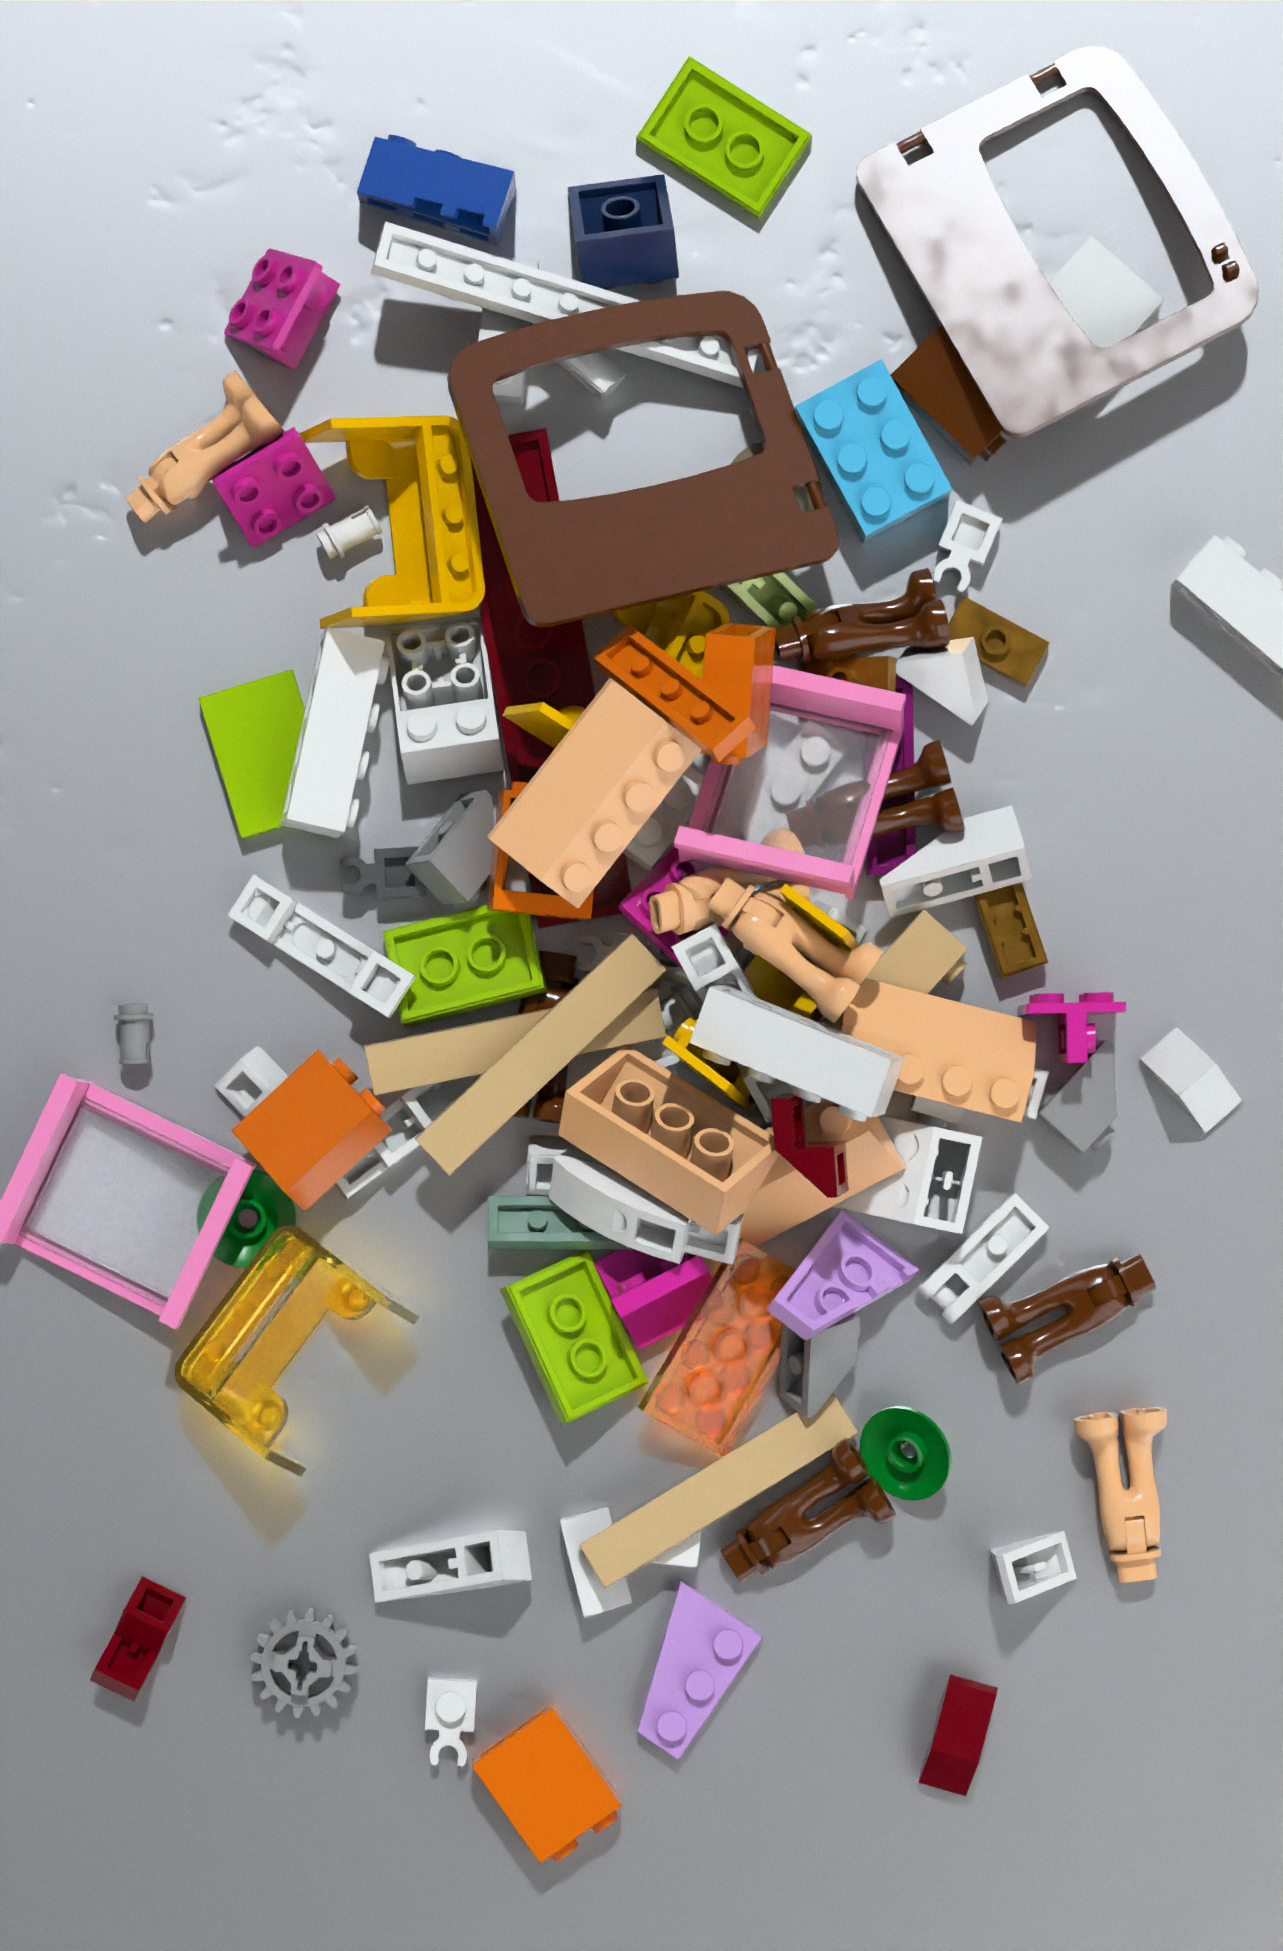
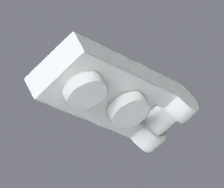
M699 753L690 765L705 775L710 755ZM683 774L622 853L649 873L675 839L678 827H684L690 820L703 778L696 784Z
M1014 1192L916 1290L926 1300L931 1297L943 1309L940 1314L952 1324L1050 1227ZM955 1273L968 1286L958 1296L945 1284Z

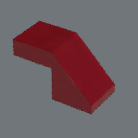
M783 1093L772 1098L775 1150L827 1198L839 1197L849 1191L845 1141L806 1142L803 1099L793 1093Z
M142 1576L122 1612L115 1632L98 1661L90 1681L135 1702L184 1605L186 1597Z
M950 1674L937 1708L933 1737L920 1770L918 1783L963 1796L967 1795L979 1764L998 1687Z

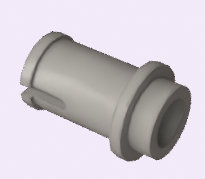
M148 1004L118 1005L119 1015H114V1020H119V1064L151 1063L149 1019L153 1018V1013H148Z

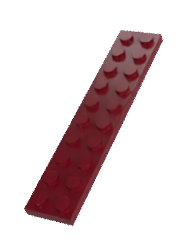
M546 428L508 435L528 496L539 503L559 501ZM471 460L485 583L484 597L479 604L511 783H529L555 748L502 716L506 707L544 702L557 711L568 706H581L586 709L596 695L582 620L539 628L531 625L523 616ZM620 854L594 888L592 914L589 920L623 914L618 909V905L632 891L625 854ZM528 871L532 893L560 896ZM536 915L538 929L587 921Z

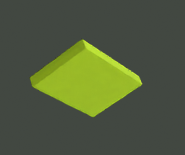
M689 56L637 135L636 141L755 218L760 219L812 139V134Z
M293 669L198 698L241 839L285 827L280 825L305 710Z
M486 904L383 931L388 959L416 976L398 1005L401 1023L405 1028L548 992L531 915L489 911Z
M589 1250L580 1251L500 1289L561 1425L569 1423L649 1384Z

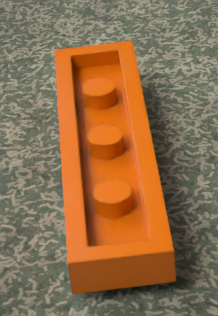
M629 624L593 656L601 671L718 762L756 729L746 713Z

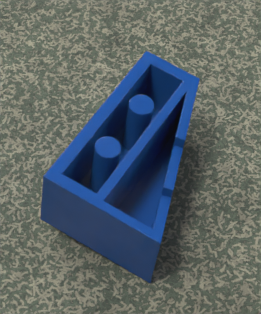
M388 135V139L374 138L357 190L360 203L499 247L517 192L514 171L463 159L456 154L437 149L431 151L416 147L417 144L397 135Z

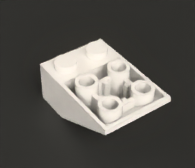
M481 616L386 630L400 752L407 785L505 770Z
M879 1116L906 1168L832 1207L963 1234L983 1137Z

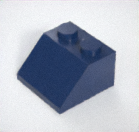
M664 174L568 187L580 282L609 290L621 285L643 282L655 284L666 279L679 278L674 225Z

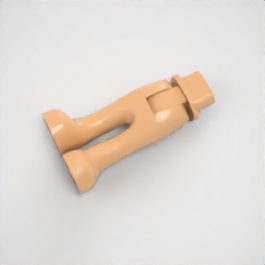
M235 370L222 381L227 399V404L222 412L211 422L175 443L156 458L149 467L148 474L150 477L148 479L143 475L138 477L137 480L141 485L125 498L144 523L149 521L160 510L168 514L176 509L177 504L182 503L186 499L196 498L204 489L205 484L223 469L252 449L273 442L285 432Z
M782 828L772 831L761 842L762 845L805 854L796 835L789 829ZM723 866L713 867L687 876L679 881V883L668 884L663 893L651 896L649 901L651 926L657 934L672 930L677 935L703 930L714 923L718 927L722 926L721 924L725 919L708 908L707 905L727 877L743 888L749 886V884L753 886L768 882L764 888L753 891L750 895L752 897L756 893L762 892L777 900L782 899L786 902V899L780 893L785 883L809 901L810 891L806 885Z
M727 877L707 907L725 919L721 925L728 931H732L743 942L745 949L761 956L784 972L812 997L820 1013L832 1023H835L861 987L860 984L875 966L883 950L872 943H865L850 952L841 949L821 936L802 917L781 901L762 892H758L752 897L750 895L755 889L754 886L749 884L744 889ZM797 950H799L802 954H804L808 959H810V960H811L813 963H815L818 967H816L815 965H813L812 963H810L809 961H807Z
M1162 1407L1134 1408L1119 1411L1130 1473V1487L1128 1490L1123 1487L1119 1467L1118 1415L1114 1412H1100L1074 1418L1077 1436L1089 1444L1093 1454L1098 1481L1102 1527L1107 1544L1111 1550L1109 1552V1560L1117 1564L1118 1581L1120 1583L1157 1578L1155 1557L1161 1556V1549L1155 1545L1159 1544L1161 1514L1152 1461L1153 1436L1167 1426L1166 1408Z

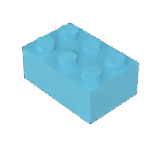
M882 359L794 407L803 435L862 543L949 497L953 488Z

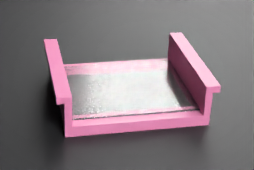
M773 665L767 746L752 754L751 758H742L739 765L713 763L710 756L688 828L679 826L674 840V848H678L679 862L697 860L845 894V898L853 900L903 735L906 694Z
M60 1073L0 1200V1243L16 1244L159 1315V1322L177 1330L184 1319L246 1184L258 1164L87 1080L72 1078L64 1073Z

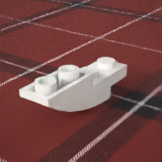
M556 1154L549 1199L585 1226L627 1247L680 1264L685 1252L733 1265L738 1250L744 1214H740L715 1236L611 1168Z

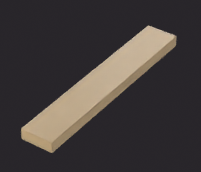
M632 933L629 934L415 1137V1140L450 1176L660 977L666 969Z
M657 988L646 989L578 1054L666 1037ZM551 1008L364 1045L374 1095L483 1074Z
M832 1393L815 1416L806 1418L797 1411L579 1545V1548L602 1586L606 1589L830 1452L844 1438L849 1440L856 1436L858 1431L835 1394Z

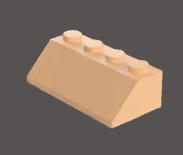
M609 678L491 830L487 838L541 882L576 908H579L702 749L613 679Z
M865 978L850 1004L838 1020L833 1023L832 1028L905 1058L894 1091L1022 1122L1034 1077L1037 1022Z
M629 1045L621 1047L565 1092L558 1132L559 1136L715 1236L747 1209L780 1155L775 1150L773 1135Z
M824 1098L821 1099L820 1103H814L804 1108L806 1142L845 1141L849 1191L839 1197L827 1198L785 1158L779 1155L747 1209L742 1213L744 1217L736 1257L906 1168L879 1116L867 1117L865 1122L854 1120L837 1111L839 1104ZM773 1125L765 1129L766 1132L774 1136Z

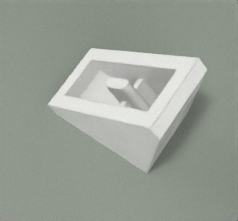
M974 637L950 640L948 646L936 649L908 646L896 662L897 675L971 726L988 703Z
M1175 1027L1139 1059L1204 1133L1242 1101L1218 1065L1178 1027Z
M1058 1531L990 1549L1001 1594L1007 1604L1018 1603L1077 1579L1065 1531Z

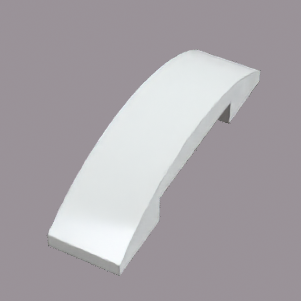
M254 874L227 915L389 1019L416 978L410 972Z
M716 923L671 946L694 990L697 991L703 1003L709 987L727 985L758 998ZM735 1062L766 1123L771 1121V1099L783 1093H792L794 1086L778 1079L775 1084L756 1080L747 1075L749 1067Z

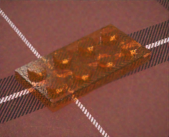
M740 1238L733 1265L724 1262L720 1264L638 1408L724 1457L780 1362L782 1322L766 1309L795 1272V1269Z

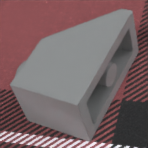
M481 790L461 794L405 864L442 905L470 903L477 899L487 887L485 880L490 875L493 842L487 836L494 828L493 800L489 792Z
M1107 1040L1100 1041L1096 1046L1095 1053H1090L1087 1056L1088 1063H1081L1040 1107L1037 1113L1048 1126L1078 1153H1084L1089 1147L1094 1152H1097L1115 1132L1109 1126L1117 1117L1114 1048Z
M853 1313L806 1341L782 1323L779 1396L804 1417L810 1418L818 1413L858 1360V1342L861 1334L860 1317Z

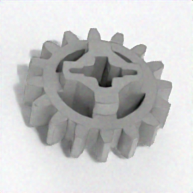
M312 1608L308 1609L304 1620H299L295 1611L289 1610L286 1617L287 1624L283 1626L280 1621L273 1618L268 1623L273 1635L269 1636L260 1633L257 1636L256 1641L264 1650L263 1652H253L250 1655V1661L261 1664V1669L251 1675V1679L255 1682H265L266 1687L259 1695L262 1700L272 1695L278 1698L275 1705V1711L278 1713L284 1709L286 1704L293 1706L294 1718H300L304 1707H310L313 1715L318 1717L322 1712V1702L326 1701L332 1708H336L340 1702L335 1693L337 1690L344 1693L350 1692L352 1685L344 1679V1676L356 1674L358 1671L357 1665L347 1662V1657L356 1653L357 1647L356 1645H343L342 1640L349 1631L346 1627L336 1632L330 1628L334 1616L329 1614L321 1623L315 1621V1611ZM299 1631L297 1642L289 1649H274L279 1640L284 1636ZM318 1634L331 1644L336 1657L323 1651L317 1643ZM307 1642L309 1661L317 1663V1667L310 1668L303 1680V1684H301L302 1674L299 1673V1665L292 1664L291 1660L299 1657ZM273 1671L284 1674L291 1684L290 1692L278 1683ZM320 1677H335L326 1689L310 1695L312 1683Z

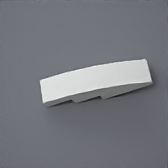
M482 1074L414 1087L387 1107L380 1116L391 1127L392 1131L334 1184L345 1200L420 1145L415 1140V1137Z

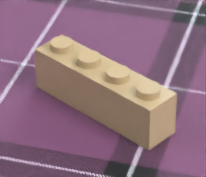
M923 909L881 955L866 978L928 994L940 980L948 986L963 970L967 963L960 957L968 948ZM827 1018L820 1023L830 1028L833 1026V1023Z

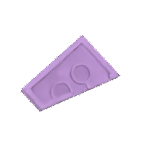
M841 1210L766 1310L806 1341L911 1281L920 1269L844 1210Z
M682 1579L678 1586L671 1616L637 1728L638 1733L677 1760L762 1638L760 1633Z

